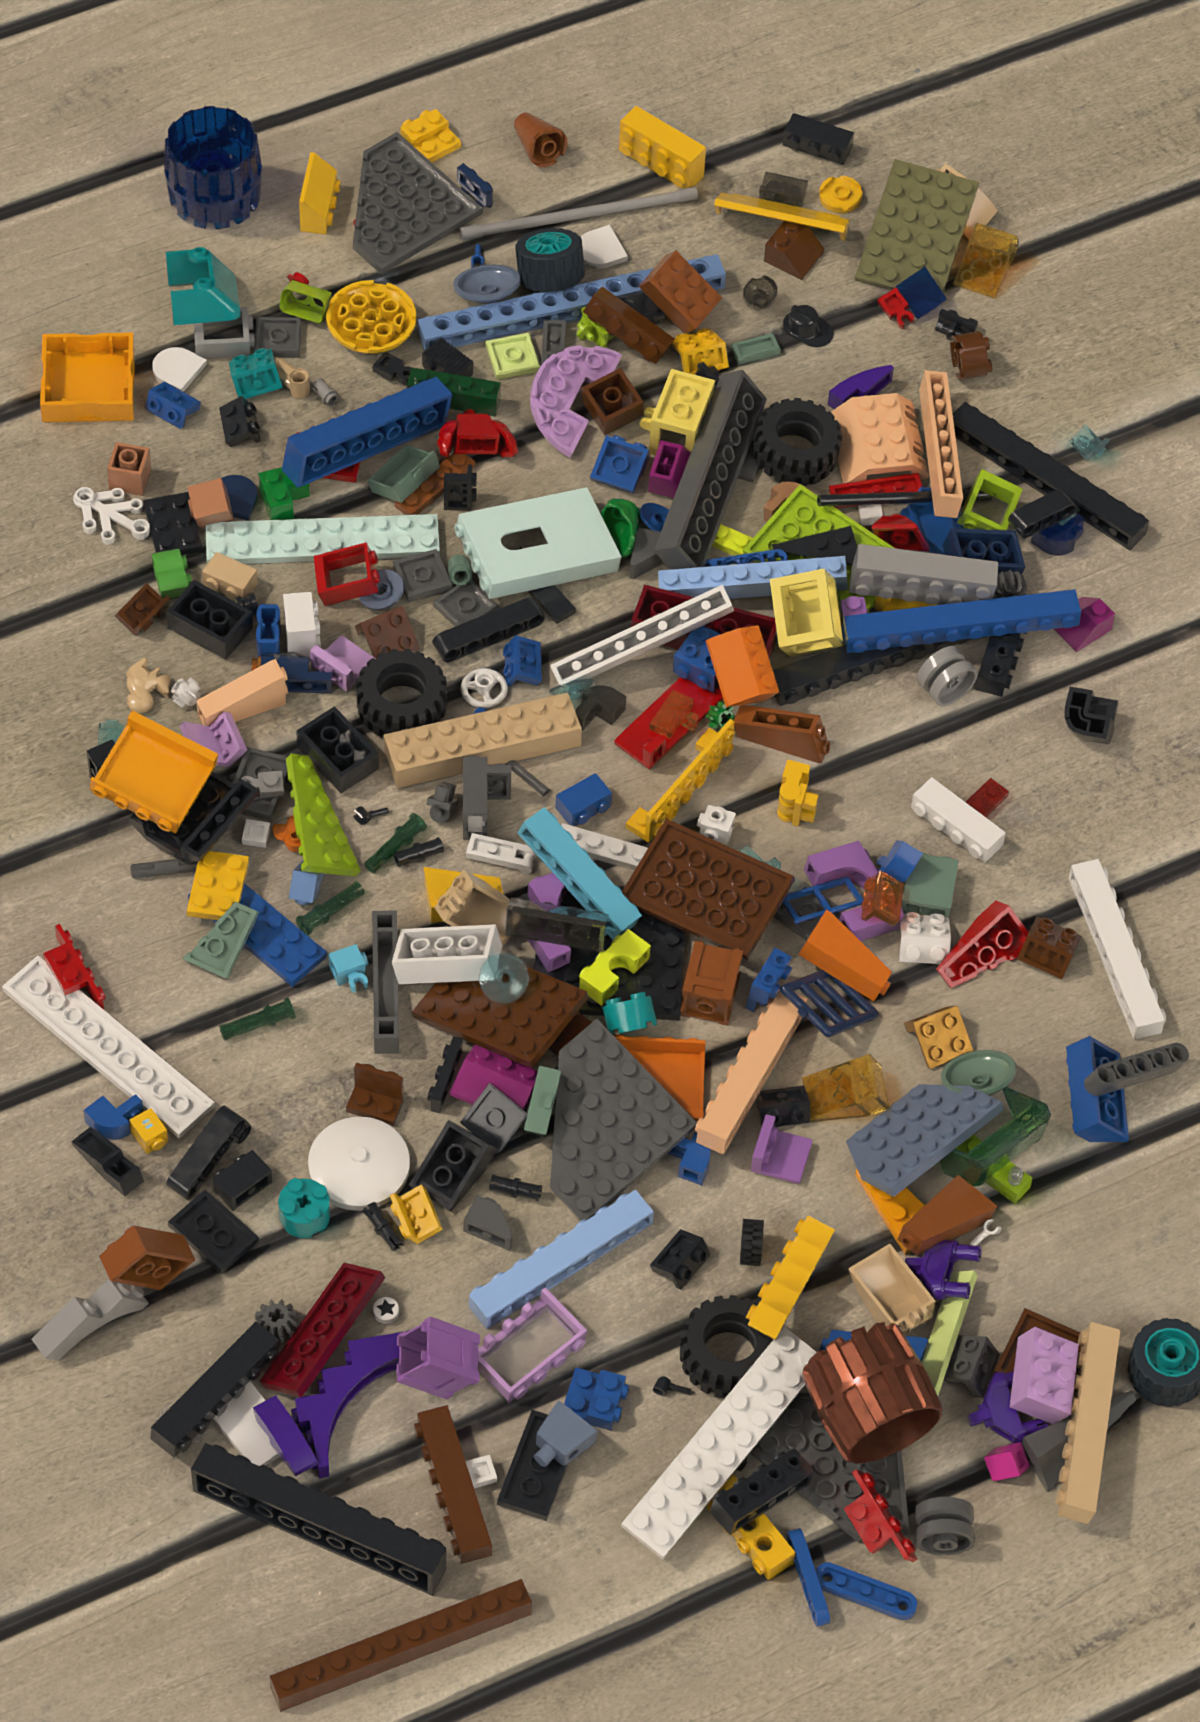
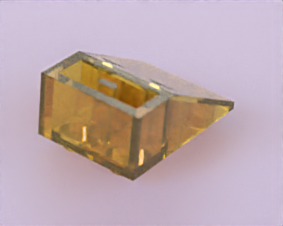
M976 223L953 285L995 299L1019 246L1018 236Z
M871 1054L802 1077L803 1085L810 1101V1122L867 1117L890 1109L882 1065Z

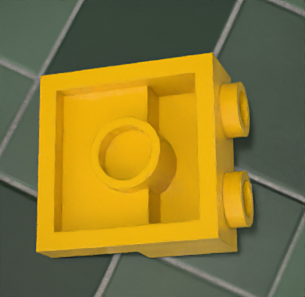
M437 109L432 111L424 110L419 118L413 121L407 119L400 127V135L430 162H434L461 148V140L449 129V122Z

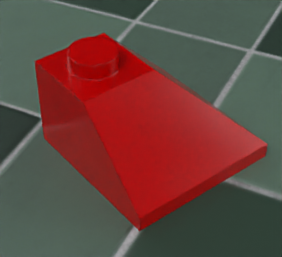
M899 514L882 516L872 524L874 534L895 549L929 551L930 547L917 524L906 516Z

